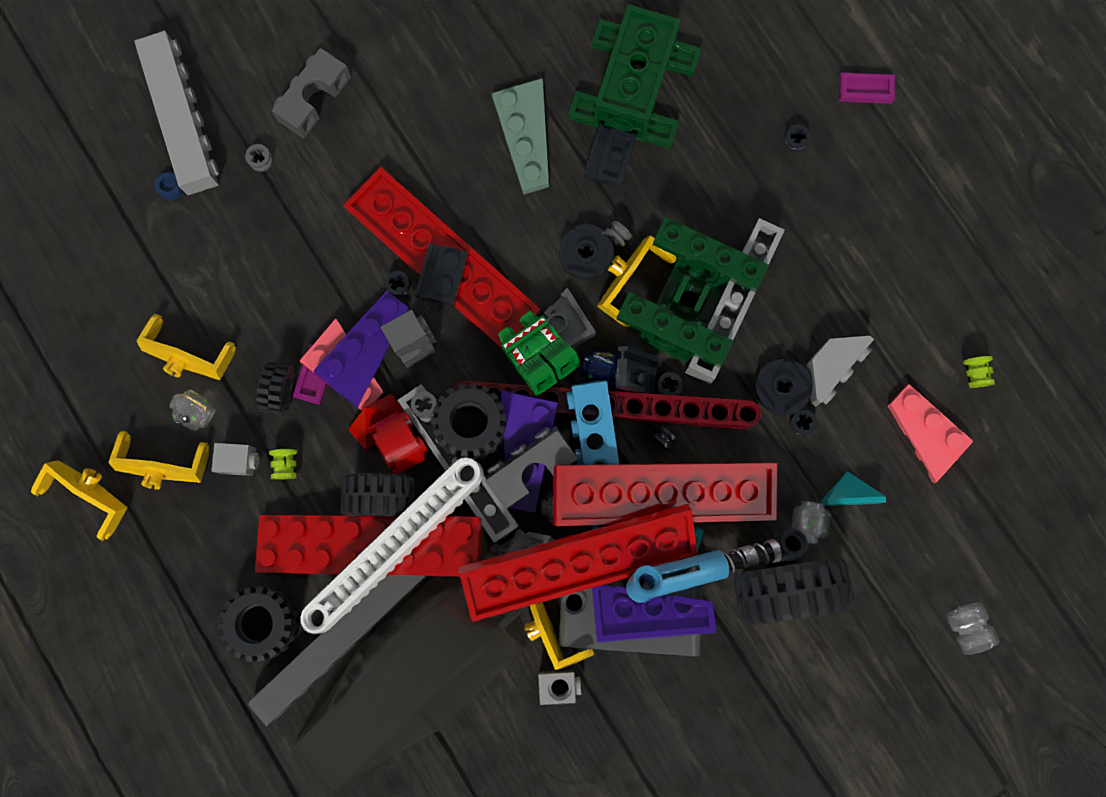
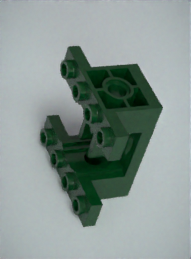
M627 5L621 25L599 19L592 41V48L612 53L598 97L576 91L568 119L599 128L601 124L605 128H614L637 135V140L671 149L679 121L654 114L656 98L666 69L691 77L694 76L702 48L676 41L680 19L632 5ZM639 64L643 69L637 70L632 66Z
M665 217L652 245L678 257L668 281L656 304L629 292L616 320L642 331L639 339L640 342L684 363L689 364L695 356L721 368L734 340L706 327L728 282L731 281L756 293L769 264ZM691 297L695 305L686 307L683 305L681 298Z

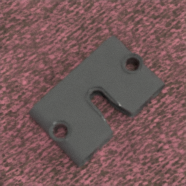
M623 579L604 584L612 587H624ZM643 580L642 588L650 590L648 582ZM704 584L665 595L703 600ZM592 588L572 593L582 598V606L578 610L573 611L567 608L566 598L569 595L561 597L558 646L700 656L701 635L597 643Z

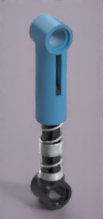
M788 529L781 535L765 541L763 545L756 543L753 546L748 545L737 550L732 549L728 554L716 550L654 567L642 566L629 578L626 590L632 600L644 603L653 597L725 579L729 576V571L734 573L736 569L747 570L757 567L759 563L765 562L769 564V561L772 563L778 562L783 565L790 564L805 554L808 548V541L801 531ZM785 542L788 543V544L792 547V550H793V551H790V550L786 547ZM639 579L647 581L650 590L643 589L639 584Z

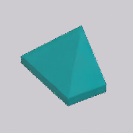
M846 472L821 500L822 506L880 504L886 502V496L854 475Z

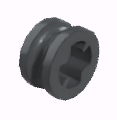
M254 144L245 153L247 163L255 171H266L273 163V157L264 145ZM262 153L264 160L262 162L258 160V163H256L254 156L256 154L261 156Z
M613 221L611 223L612 227L610 229L607 228L604 232L615 245L622 248L625 245L624 241L630 240L632 235L621 223Z
M425 391L415 394L411 401L412 411L422 419L433 417L434 406L438 405L436 398L431 393ZM426 398L431 399L429 404L432 405V408L430 410L425 409L423 413L419 412L418 410L421 408L417 405L418 402H424Z

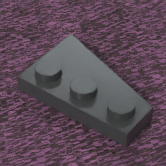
M568 288L561 294L560 299L544 312V318L548 321V324L572 348L596 335L595 330Z

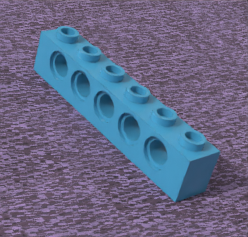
M601 380L571 385L572 392H567L569 410L575 409L576 420L571 421L573 438L579 437L580 449H575L577 465L594 464L596 462L619 464L607 381ZM589 404L595 405L598 409L597 416L592 420H587L582 416L583 408ZM592 433H598L602 436V443L596 448H591L586 443L587 437ZM592 525L593 530L598 529L599 525Z

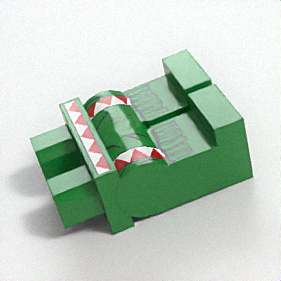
M529 311L520 319L523 330L516 334L511 327H506L498 335L506 357L537 397L557 383L555 375L561 380L581 365L574 349L562 340L555 329L548 324L544 316L539 318Z

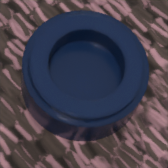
M164 172L155 180V190L165 200H176L184 192L178 186L175 173Z

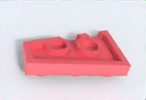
M336 319L300 360L313 373L314 369L346 336ZM373 378L358 407L361 411L378 401L383 395V391L375 378Z
M909 384L888 405L904 435L908 436L914 446L918 459L922 460L927 468L928 476L933 483H936L973 442Z

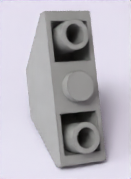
M871 336L829 339L807 363L806 369L811 375L813 384L810 403L814 407L822 402L827 404L837 393L833 388L838 382H846L854 372L851 367L856 360L862 362L871 352V349L868 347L874 340Z

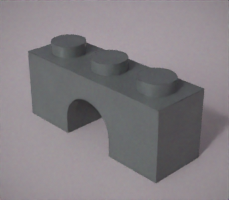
M321 48L316 54L311 55L300 75H296L292 79L289 89L274 103L272 112L278 122L304 139L320 119L315 108L308 104L310 97L316 92L325 91L336 98L351 78L347 66Z
M412 310L381 326L394 352L401 358L407 368L436 352L432 346L436 343V340L422 315L416 318Z
M557 426L551 430L549 427L542 429L534 436L536 440L528 446L525 443L519 445L510 453L512 457L505 462L498 460L487 468L488 473L485 475V482L505 509L529 493V486L522 477V472L526 466L532 463H541L554 475V465H570L577 460L576 453Z

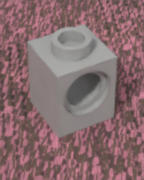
M214 443L211 472L254 476V469H257L259 465V454L256 452L255 447L250 445Z
M574 670L539 672L540 705L576 703L575 695H581L580 677H574ZM563 679L568 683V690L564 694H556L552 690L551 686L555 680Z

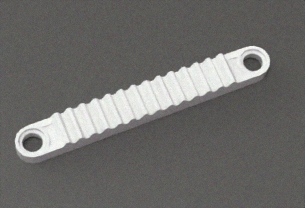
M462 458L456 461L305 607L301 614L303 628L313 634L324 633L346 613L350 612L352 607L361 601L362 597L368 595L369 591L375 588L378 582L386 577L388 572L393 571L395 566L401 563L403 558L409 555L412 549L420 544L422 539L427 538L429 533L446 519L447 515L453 513L454 508L461 505L463 500L481 483L484 475L481 465L470 458ZM470 465L474 468V477L472 480L464 482L460 478V471L463 467ZM316 610H320L324 614V622L319 627L314 626L311 622V616Z

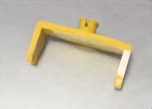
M652 236L643 239L627 262L622 260L620 256H617L611 262L613 265L610 264L607 269L615 274L616 278L597 307L614 320H616L619 310L610 303L633 274L648 249L670 264L674 263L677 259L675 255L652 245L654 241ZM616 320V321H617L618 323H620L621 325H623V326H625V327H630L629 325H627V324H625V323H623V322H621V321Z
M154 314L137 339V343L141 351L167 362L163 367L165 372L170 375L174 374L175 377H180L183 369L217 380L221 379L235 354V343L227 342L215 363L212 364L178 348L155 342L154 339L162 327L163 319L158 314Z
M121 431L118 434L109 460V464L115 471L144 476L141 484L150 489L153 488V485L154 489H160L162 479L201 483L209 457L210 447L207 446L208 443L201 442L199 444L192 468L190 469L154 461L125 459L130 446L131 436L126 431Z
M59 460L45 463L32 486L31 493L35 496L43 495L55 478L75 495L108 513L97 534V538L101 541H104V538L107 540L116 530L128 507L98 484L102 476L98 473L94 477L97 471L84 469L83 474Z
M543 602L530 605L534 621L526 623L525 630L532 631L527 633L531 641L539 637L542 638L555 670L563 669L594 655L593 650L588 649L564 659Z

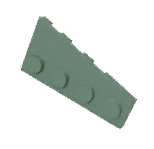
M543 78L492 93V99L523 195L549 187Z

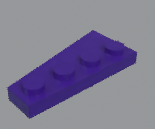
M386 291L314 369V374L358 408L390 346L381 326L407 313L408 307L390 292Z
M505 390L501 391L502 404L506 414L504 433L505 461L512 457L510 453L516 447L523 443L528 446L535 441L534 436L546 427H549L550 430L553 428L558 401ZM532 463L525 467L522 477L529 486V493L508 508L535 513L545 465Z
M601 585L592 588L597 643L716 633L713 602L661 595L653 597L647 602L639 603L629 597L624 587Z

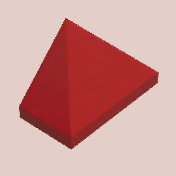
M390 394L365 407L348 430L367 451L376 442L373 436L369 434L367 427L396 411L402 413L405 410L396 398Z

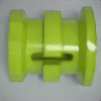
M992 356L975 357L963 361V364L968 365L969 368L966 371L967 377H970L971 380L969 388L986 387L995 384L994 379L991 378V374L994 373L993 367H989V362L993 360Z
M276 449L269 451V455L273 456L271 468H274L271 479L297 478V474L294 472L296 461L293 460V456L298 453L297 450Z

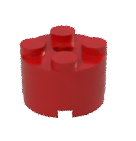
M396 411L367 427L388 468L395 467L392 473L400 475L425 461L424 456L427 455V448L421 437L417 436L414 438L411 432L413 431V424L405 411L402 413Z

